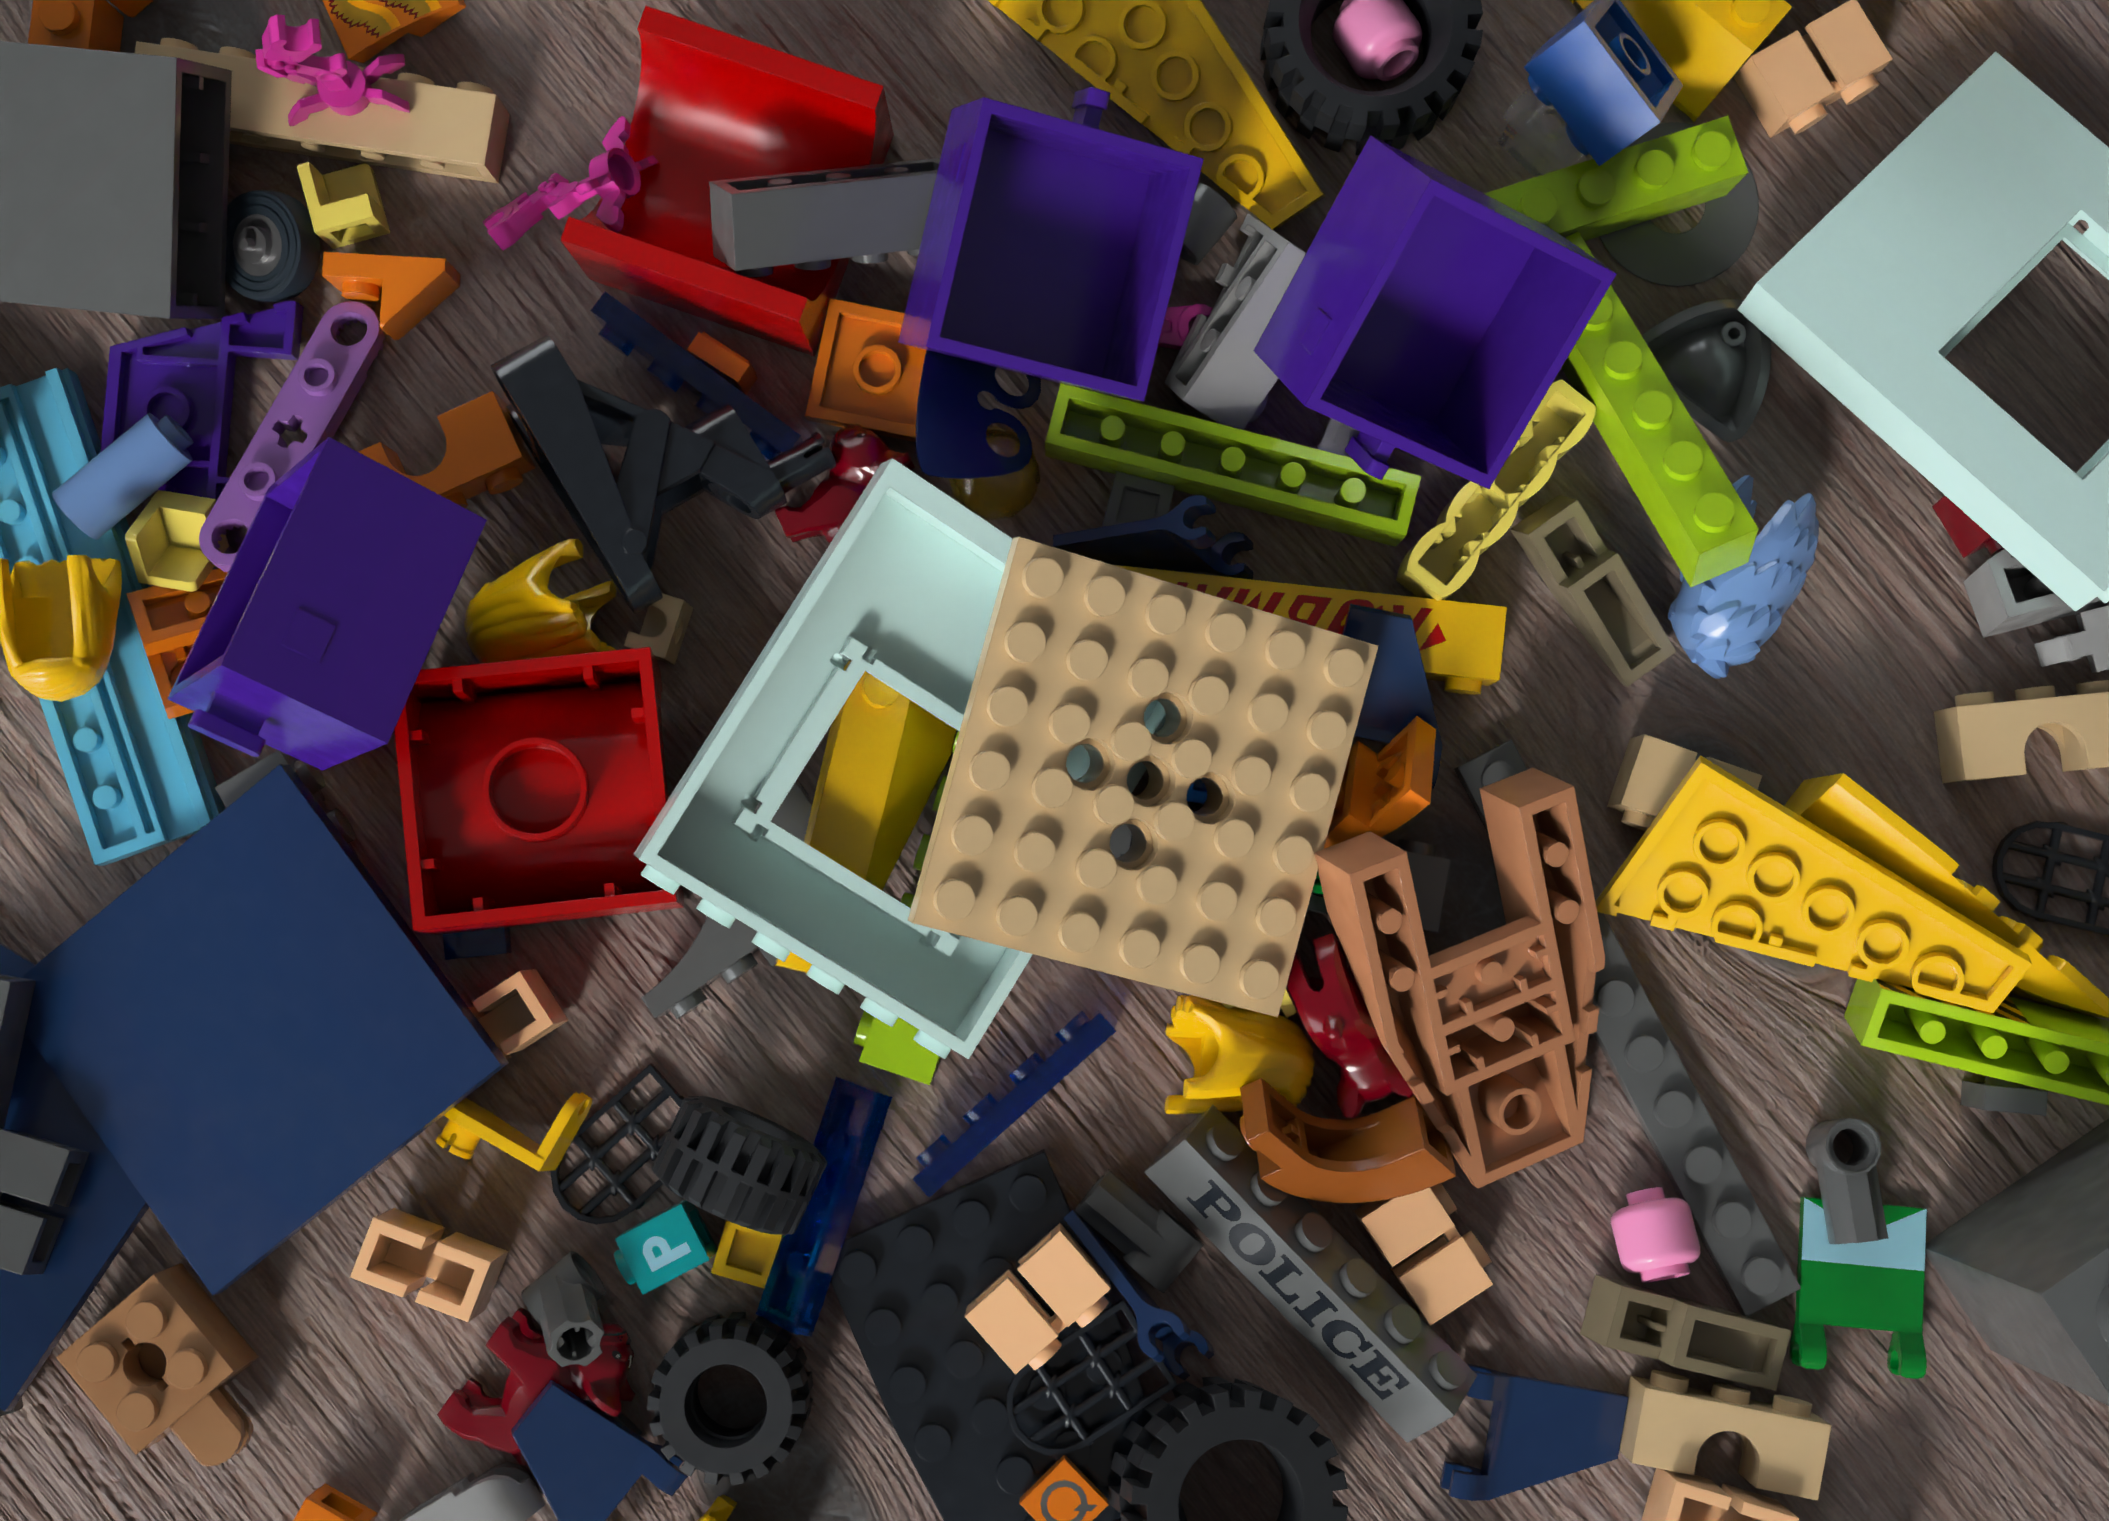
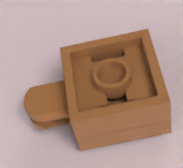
M182 1263L153 1274L56 1357L136 1455L161 1441L173 1431L196 1461L208 1467L219 1465L241 1452L251 1439L254 1429L253 1423L225 1389V1386L259 1356Z

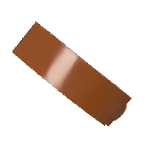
M1262 1078L1240 1088L1243 1115L1240 1117V1129L1247 1144L1254 1151H1257L1260 1179L1283 1192L1322 1202H1374L1416 1193L1456 1177L1450 1147L1441 1137L1415 1096L1368 1116L1355 1119H1326L1301 1111Z

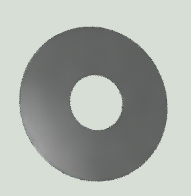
M1679 122L1660 123L1626 148L1696 125ZM1745 161L1749 173L1726 196L1705 202L1703 217L1691 230L1683 233H1669L1661 230L1649 220L1599 236L1610 255L1628 272L1658 285L1690 286L1708 281L1722 274L1745 252L1757 225L1759 213L1758 190L1748 164Z

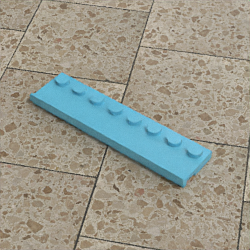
M56 367L45 371L46 376L18 386L8 384L0 387V558L9 560L10 574L16 562L30 560L36 565L50 559L62 562L67 560V555H87L91 559L111 558L119 560L121 563L122 590L114 645L109 664L101 681L85 695L63 702L39 698L94 864L106 866L195 834L225 810V807L215 789L217 783L200 733L187 726L193 713L168 719L126 595V593L150 587L148 584L138 582L125 541V534L129 529L126 516L98 540H95L80 530L64 514L52 497V492L101 451V442L77 374L68 368L60 370Z

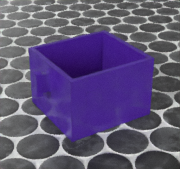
M1093 87L1075 92L1071 107L1075 109L1072 122L986 97L953 108L898 343L1106 395L1145 401L1204 159L1100 130L1099 123L1102 111L1107 110L1111 93Z
M1370 135L1253 351L1305 407L1360 431L1357 437H1351L1345 452L1367 474L1382 480L1390 467L1387 460L1396 447L1490 489L1617 273L1543 223L1512 209Z
M328 437L268 488L167 699L194 711L187 725L189 728L253 757L260 756L266 744L323 771L388 744L487 520Z

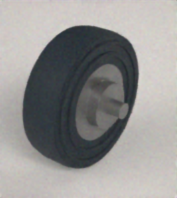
M255 190L243 193L233 199L228 204L226 281L241 295L257 301L280 302L301 294L310 285L317 272L321 253L320 237L314 233L308 209L297 199L276 191Z

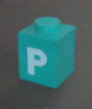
M683 1200L617 1236L615 1241L619 1249L614 1252V1258L625 1281L629 1285L637 1283L642 1295L709 1261L717 1253L718 1249L696 1205Z

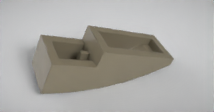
M1558 495L1510 529L1555 599L1622 685L1628 687L1676 653L1674 646L1618 552L1606 548L1578 499Z
M1597 1274L1595 1275L1580 1335L1607 1348L1657 1359L1673 1367L1774 1391L1777 1389L1791 1330L1785 1327Z

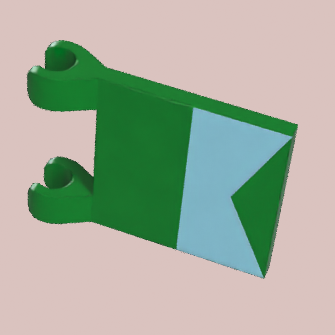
M1800 1197L1797 1281L1801 1289L1796 1291L1795 1324L1789 1349V1358L1793 1364L1806 1369L1819 1370L1825 1367L1827 1345L1824 1325L1893 1331L1887 1358V1367L1891 1373L1905 1378L1919 1379L1924 1377L1927 1368L1923 1340L1927 1209L1883 1205L1888 1239L1862 1243L1829 1244L1822 1199Z

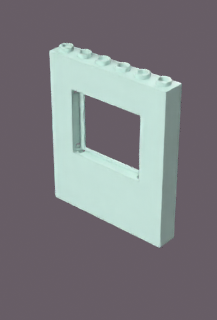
M1995 51L1755 284L1737 310L2076 612L2096 597L2103 603L2109 601V439L2075 473L1944 357L2061 240L2109 280V147ZM2079 220H2084L2089 225V228L2083 234L2073 227Z
M892 458L881 463L639 844L634 855L646 863L640 875L673 895L679 886L682 885L702 897L696 909L716 922L730 929L735 919H738L758 931L751 942L783 962H785L790 952L796 954L812 964L806 975L838 995L844 985H847L866 997L860 1008L878 1020L893 1027L899 1017L919 1029L913 1040L943 1059H946L951 1049L969 1059L1033 954L911 923L908 921L911 908L771 822L865 671L960 732L1012 538ZM849 660H852L848 665L847 669L844 671L843 669ZM1157 700L1151 702L1144 712L1145 726L1151 734L1157 733L1165 723L1166 713L1164 707ZM1082 745L1073 748L1066 760L1067 771L1076 780L1081 778L1090 766L1088 751ZM1142 762L1136 763L1127 775V786L1131 793L1147 769ZM761 802L762 804L758 808L757 812L753 813L757 805Z

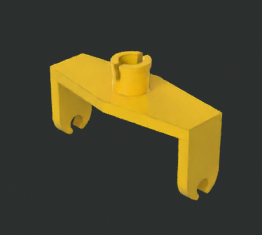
M575 1092L560 1110L541 1145L490 1111L464 1098L443 1115L449 1120L435 1141L442 1148H446L448 1144L451 1145L448 1152L470 1160L474 1154L473 1151L482 1138L539 1172L553 1171L558 1167L585 1120L592 1104V1098L583 1092L580 1094Z

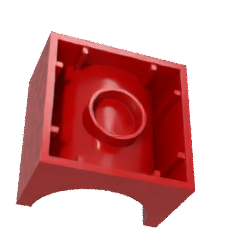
M645 6L637 28L641 41L640 81L631 122L630 137L625 142V146L629 150V155L633 158L634 162L654 155L659 163L639 171L641 177L640 191L636 195L625 199L621 207V211L624 213V224L621 231L616 233L607 229L596 216L603 201L601 198L594 209L583 219L578 220L568 217L560 240L592 281L815 357L822 338L830 298L836 299L850 257L832 259L831 267L822 270H802L795 268L794 264L773 266V274L763 277H745L736 274L735 270L713 256L709 181L884 164L894 136L884 86Z
M651 647L420 670L394 729L413 931L441 935L684 908L682 885L679 886L674 895L640 875L646 863L634 855V852L669 799L661 720V672Z

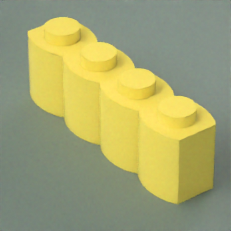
M1563 379L1553 382L1490 489L1472 481L1467 483L1444 507L1437 519L1436 526L1428 531L1405 555L1400 564L1396 580L1415 596L1436 599L1437 601L1445 600L1458 590L1472 575L1479 560V555L1485 552L1508 531L1516 517L1518 508L1546 484L1554 471L1557 460L1584 437L1595 417L1596 406Z

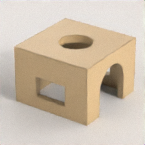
M662 593L663 598L648 607L640 634L628 631L624 646L628 649L651 647L657 660L675 665L693 607L685 600Z

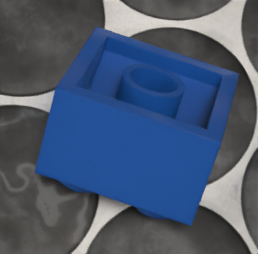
M1594 0L1541 46L1524 66L1525 70L1529 73L1528 82L1535 96L1546 106H1554L1567 123L1565 126L1566 133L1573 146L1583 155L1590 154L1599 166L1658 125L1683 87L1682 82L1620 0Z

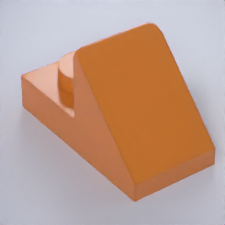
M324 252L322 276L342 292L341 295L344 298L361 302H375L379 300V294H382L380 328L393 340H399L460 287L461 274L446 258Z

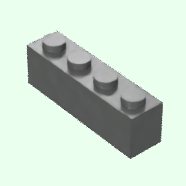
M940 158L709 181L713 256L735 270L736 274L745 277L773 274V266L794 264L795 268L802 270H822L831 267L832 259L851 257L852 261L858 263H880L887 261L888 253L907 251L910 255L918 256Z

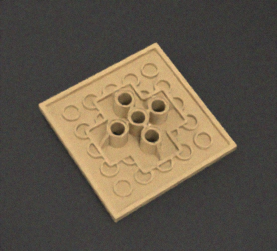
M1014 537L1011 542L908 921L925 927L1278 1017L1318 871L1314 853L1324 849L1378 646L1029 539ZM1157 700L1164 707L1166 713L1165 723L1157 733L1151 734L1145 726L1144 712L1151 702ZM1082 745L1088 751L1090 766L1081 778L1074 780L1067 771L1066 760L1073 748ZM1142 762L1148 770L1149 782L1141 794L1133 796L1127 786V775L1136 763ZM1201 779L1207 789V799L1198 811L1192 812L1186 800L1187 791L1192 783ZM1126 824L1132 834V844L1123 856L1116 858L1110 849V837L1115 829Z

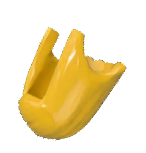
M567 539L522 562L496 580L485 583L469 602L464 621L467 633L466 640L480 663L616 650L612 646H607V643L601 642L591 630L592 622L600 608L616 597L617 590L612 581L601 583L563 599L551 593L548 588L549 577L554 568L583 558V545L579 539Z
M67 555V560L62 562L50 559L39 565L30 560L19 561L14 564L10 574L9 560L0 558V642L11 676L33 695L46 700L63 702L85 695L101 681L110 661L116 633L122 590V571L119 560L111 558L91 559L87 555Z
M1180 995L1177 997L1176 1005H1173L1171 1008L1173 1023H1167L1165 1033L1168 1038L1181 1046L1193 1065L1194 1076L1184 1080L1183 1095L1167 1096L1164 1107L1166 1114H1198L1205 1112L1212 1105L1220 1112L1243 1111L1240 1088L1260 1078L1266 1081L1295 1107L1301 1103L1302 1098H1305L1307 1094L1306 1088L1312 1082L1314 1057L1310 1041L1296 1023L1282 1015L1275 1017L1236 1006L1227 1009L1220 1002L1193 995Z

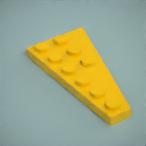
M988 0L1093 86L1110 92V99L1163 140L1170 148L1178 152L1203 158L1201 172L1271 229L1276 230L1325 196L1202 0Z
M1701 755L1595 901L1597 912L1612 916H1617V913L1648 920L1650 921V926L1674 931V928L1714 937L1716 943L1814 967L1816 963L1847 971L1849 977L1873 982V979L1898 984L1913 988L1914 992L1919 995L1994 1013L2033 965L2028 954Z

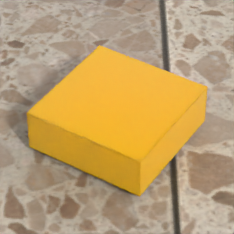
M726 1220L711 1273L770 1290L773 1287L788 1234L774 1235L762 1233Z

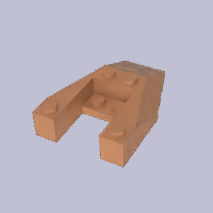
M1535 768L1479 788L1506 925L1430 956L1428 955L1406 851L1369 831L1314 853L1328 915L1381 1044L1441 1137L1450 1147L1453 1156L1467 1178L1476 1188L1483 1187L1584 1142L1592 1068L1585 1064L1589 1034L1597 1031L1599 1007L1593 1004L1596 972L1604 969L1605 952L1575 788L1573 785Z

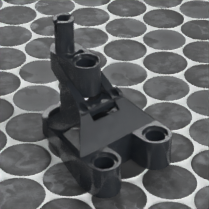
M548 335L491 365L499 385L510 402L506 406V410L518 433L634 614L663 598L652 572L662 518L665 513L705 491L744 515L760 519L787 503L785 496L787 492L826 470H831L837 466L830 448L827 446L823 449L822 444L825 443V440L818 432L811 434V437L766 461L743 422L728 403L683 427L672 422L668 415L659 409H644L576 379L561 352ZM601 444L627 447L617 484Z

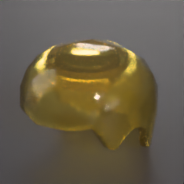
M998 426L987 428L986 440L994 452L1005 457H1012L1018 453L1020 441L1014 431ZM1032 449L1029 464L1018 472L988 478H948V481L957 501L981 518L986 520L1011 518L1032 502L1038 490L1037 486L1040 483V468Z

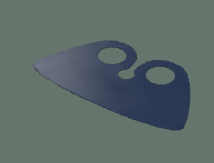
M926 350L916 415V452L922 472L933 477L974 479L1004 476L1022 470L1029 464L1032 455V442L1028 431L1011 414L998 408L989 410L982 407L978 402L977 395L979 392L986 391L992 394L995 400L1010 408L1024 409L1031 407L1038 400L1041 393V379L1026 375L1029 382L1028 391L1021 396L1010 395L998 385L995 378L997 367ZM994 423H1001L1010 427L1017 434L1020 441L1018 453L1012 457H1005L994 452L986 440L988 426Z

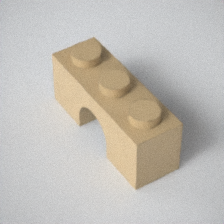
M2109 680L2075 684L2077 695L2056 697L2054 686L2015 690L2016 701L1995 703L1993 691L1954 696L1956 707L1934 711L1942 783L2027 774L2024 753L2025 744L2029 735L2036 728L2048 732L2057 742L2063 772L2109 767Z
M1652 1370L1650 1379L1630 1375L1627 1391L1629 1398L1619 1451L1631 1463L1694 1475L1698 1452L1705 1440L1718 1432L1734 1431L1738 1433L1742 1445L1738 1474L1755 1488L1818 1501L1831 1424L1811 1412V1403L1784 1395H1774L1772 1404L1750 1400L1751 1392L1749 1390L1718 1382L1712 1384L1711 1392L1688 1387V1378L1659 1370Z

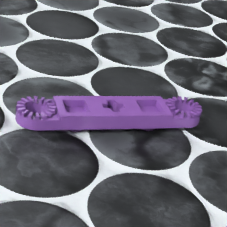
M355 301L342 302L333 306L324 314L205 520L199 534L200 548L203 554L223 572L229 571L237 552L233 554L221 553L218 549L220 548L218 541L222 540L220 535H225L227 533L225 530H232L233 526L236 528L242 526L244 529H249L268 488L328 437L333 438L365 382L369 367L378 356V351L383 349L384 331L380 328V321L375 312L367 305ZM350 321H353V323L360 321L361 324H366L367 332L364 338L357 344L346 346L337 343L336 335L339 336L340 332L338 329L342 330L344 328L343 324L346 323L348 326ZM301 424V429L307 435L306 440L303 443L293 441L287 448V443L283 440L281 434L285 429L295 432Z

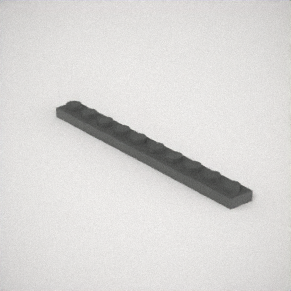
M1512 739L1454 768L1487 833L1488 829L1479 788L1528 770ZM1597 912L1605 952L1604 969L1596 972L1593 1004L1599 1007L1597 1031L1593 1032V1035L1677 1195L1689 1204L1695 1229L1738 1311L1748 1317L1801 1289L1604 913Z

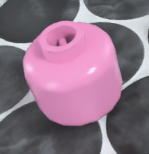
M1344 0L1340 7V14L1335 20L1332 35L1336 46L1358 76L1367 80L1379 79L1390 81L1401 76L1415 63L1419 55L1418 48L1420 47L1423 32L1419 21L1404 0Z
M1662 1187L1649 1188L1627 1194L1628 1206L1617 1210L1611 1217L1612 1230L1623 1269L1631 1274H1639L1641 1283L1658 1282L1690 1274L1688 1264L1695 1262L1699 1258L1700 1244L1689 1204L1680 1198H1665Z

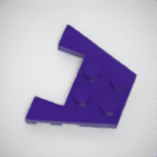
M283 301L273 304L274 308L249 315L241 312L222 317V321L191 330L183 327L110 346L100 453L147 413L153 414L159 420L169 415L193 440V444L187 448L193 461L158 490L212 498L217 501L230 477H226L236 358L254 357L298 360L300 356L304 307L297 301Z

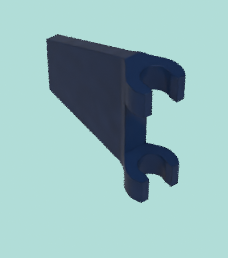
M1193 495L1184 499L1172 511L1158 518L1053 535V547L1111 565L1167 571L1208 572L1223 577L1253 579V571L1245 563L1231 565V560L1235 554L1240 551L1253 550V542L1245 534L1231 532L1216 542V536L1208 528L1198 527L1193 529V524L1197 518L1202 515L1216 513V506L1203 495Z
M1350 604L1342 635L1378 646L1354 736L1390 743L1395 736L1418 716L1436 729L1432 789H1434L1438 777L1443 745L1411 615Z
M1074 1210L1064 1217L1067 1224L1133 1308L1137 1320L1138 1344L1147 1356L1159 1363L1164 1359L1168 1370L1182 1380L1190 1376L1180 1362V1355L1184 1348L1194 1345L1206 1358L1210 1359L1214 1356L1213 1347L1206 1338L1196 1331L1189 1330L1187 1324L1174 1313L1160 1309L1092 1226L1084 1221ZM1155 1337L1163 1342V1353L1157 1348Z
M1467 1364L1477 1374V1377L1466 1395L1476 1399L1493 1401L1482 1467L1478 1469L1460 1463L1444 1461L1440 1487L1449 1489L1448 1495L1454 1498L1471 1501H1489L1502 1495L1618 1459L1629 1397L1625 1394L1518 1376Z
M550 1380L511 1429L515 1442L558 1521H606L642 1474L658 1489L671 1496L674 1495L688 1477V1475L679 1470L683 1460L676 1454L668 1460L660 1450L662 1445L645 1440L553 1380Z

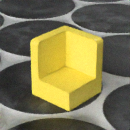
M310 162L297 165L314 233L332 249L390 234L375 174L368 164L363 163L324 175Z
M163 490L156 492L125 534L126 545L139 583L190 592L197 591L215 566L203 554L199 544V534L216 503V499ZM221 534L222 540L218 541L220 544L218 549L221 553H224L229 545L226 534Z

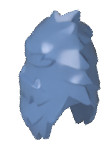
M1744 475L1732 485L1753 518L1757 505L1755 500H1751L1754 478L1750 475ZM1807 493L1795 503L1791 500L1783 503L1772 519L1764 526L1760 534L1756 536L1748 563L1691 588L1680 571L1682 585L1677 598L1670 605L1668 619L1671 621L1675 635L1691 662L1697 664L1713 678H1725L1728 675L1729 667L1745 664L1756 659L1755 655L1761 651L1760 647L1775 633L1781 624L1782 616L1799 595L1807 576L1806 573L1813 565L1818 543L1819 522L1816 517V503L1812 494Z

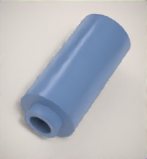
M147 413L52 492V497L64 514L89 537L98 540L193 461L191 454L187 450L193 444V440L171 416L166 415L159 420L153 414Z

